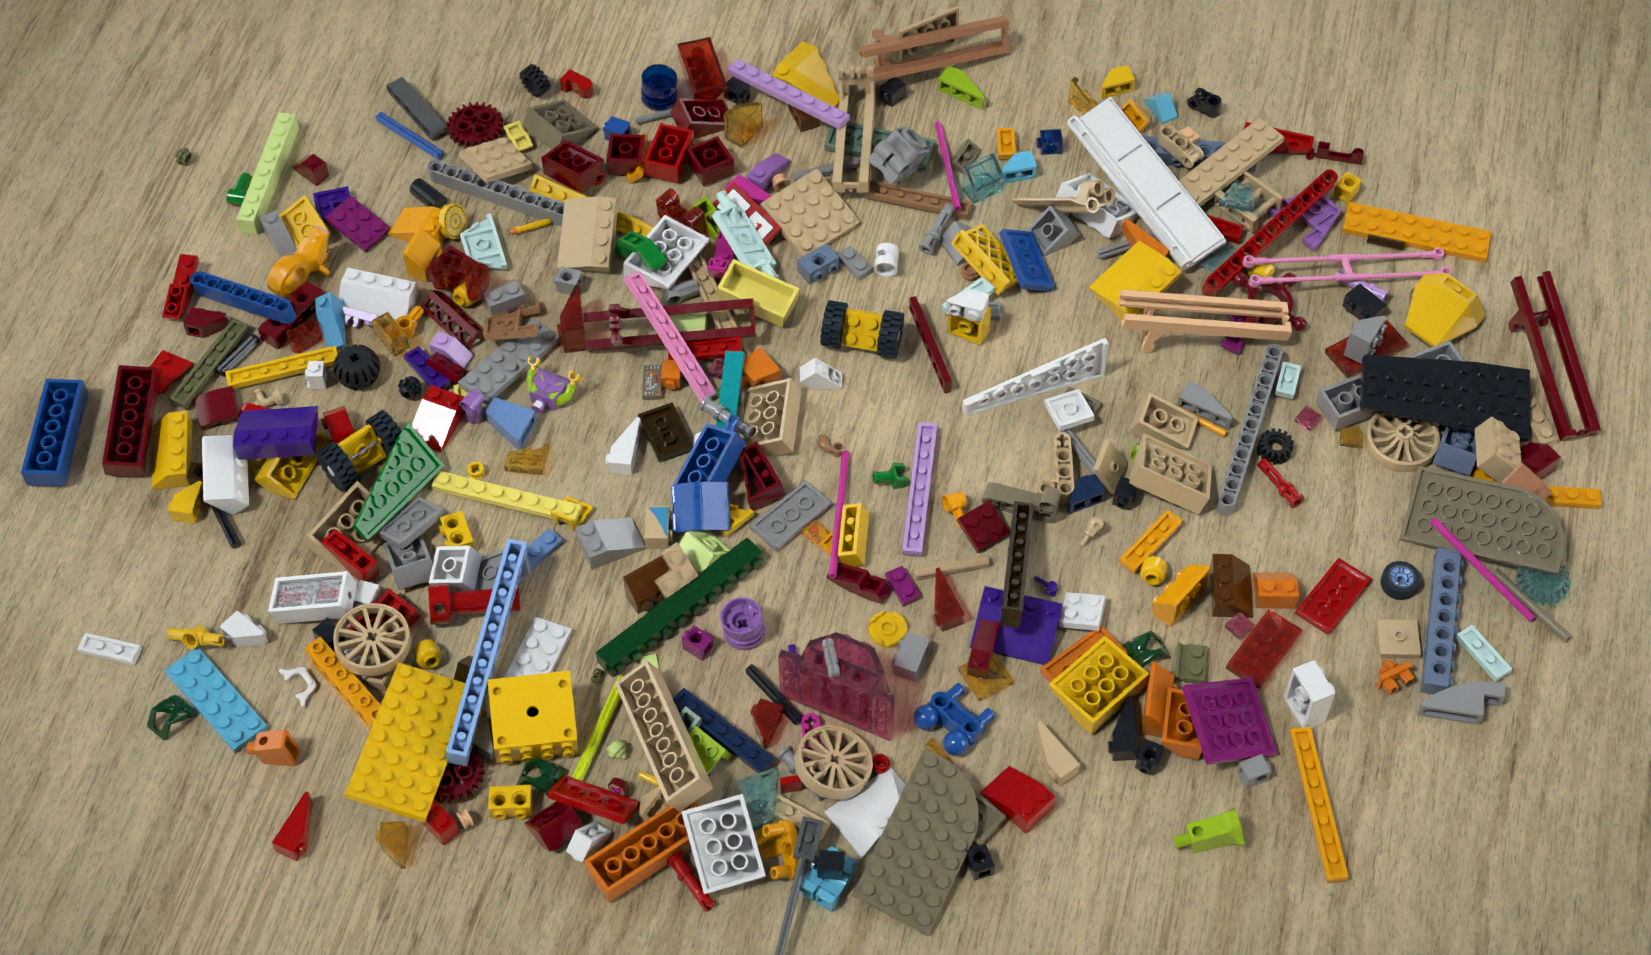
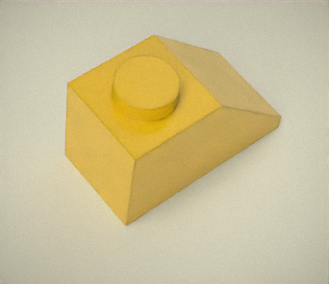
M1128 65L1111 69L1101 85V99L1134 91L1135 78Z
M197 481L174 494L172 502L170 501L168 504V513H170L173 521L196 523L204 500L203 482Z

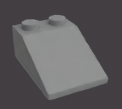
M631 517L594 520L575 527L577 541L591 570L646 549Z
M422 535L418 536L403 549L389 542L383 544L398 590L409 589L413 585L429 582L432 561Z

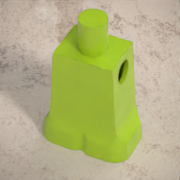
M1235 808L1216 816L1186 824L1187 833L1173 836L1176 849L1190 845L1193 853L1227 845H1245L1241 824Z

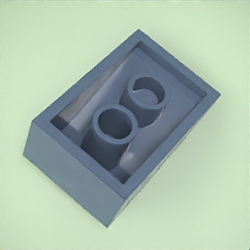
M1446 427L1433 463L1441 468L1452 469L1460 475L1470 476L1477 459L1475 435L1449 430Z

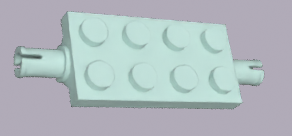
M726 191L717 193L716 198L723 209L715 211L712 217L739 261L778 279V275L773 269L777 263L743 208H737L736 204L730 200Z

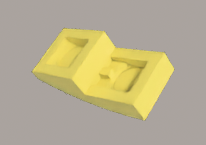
M520 120L503 126V130L510 143L520 152L533 147Z

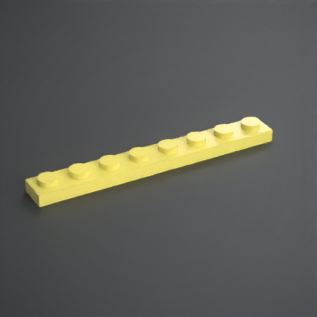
M442 471L437 473L432 484L434 491L552 519L550 513L552 510L574 519L575 524L582 510L580 504Z

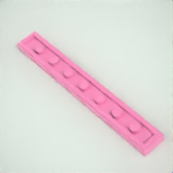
M638 271L626 276L623 279L700 402L706 396L716 397L717 391L642 273Z

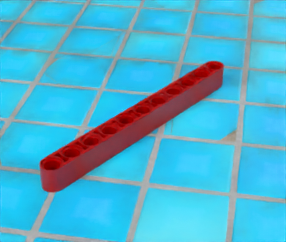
M1327 169L1208 276L1202 286V293L1205 296L1211 297L1217 295L1233 280L1237 273H1241L1246 268L1242 264L1244 257L1247 255L1246 253L1254 258L1263 253L1332 189L1338 180V174L1334 170Z

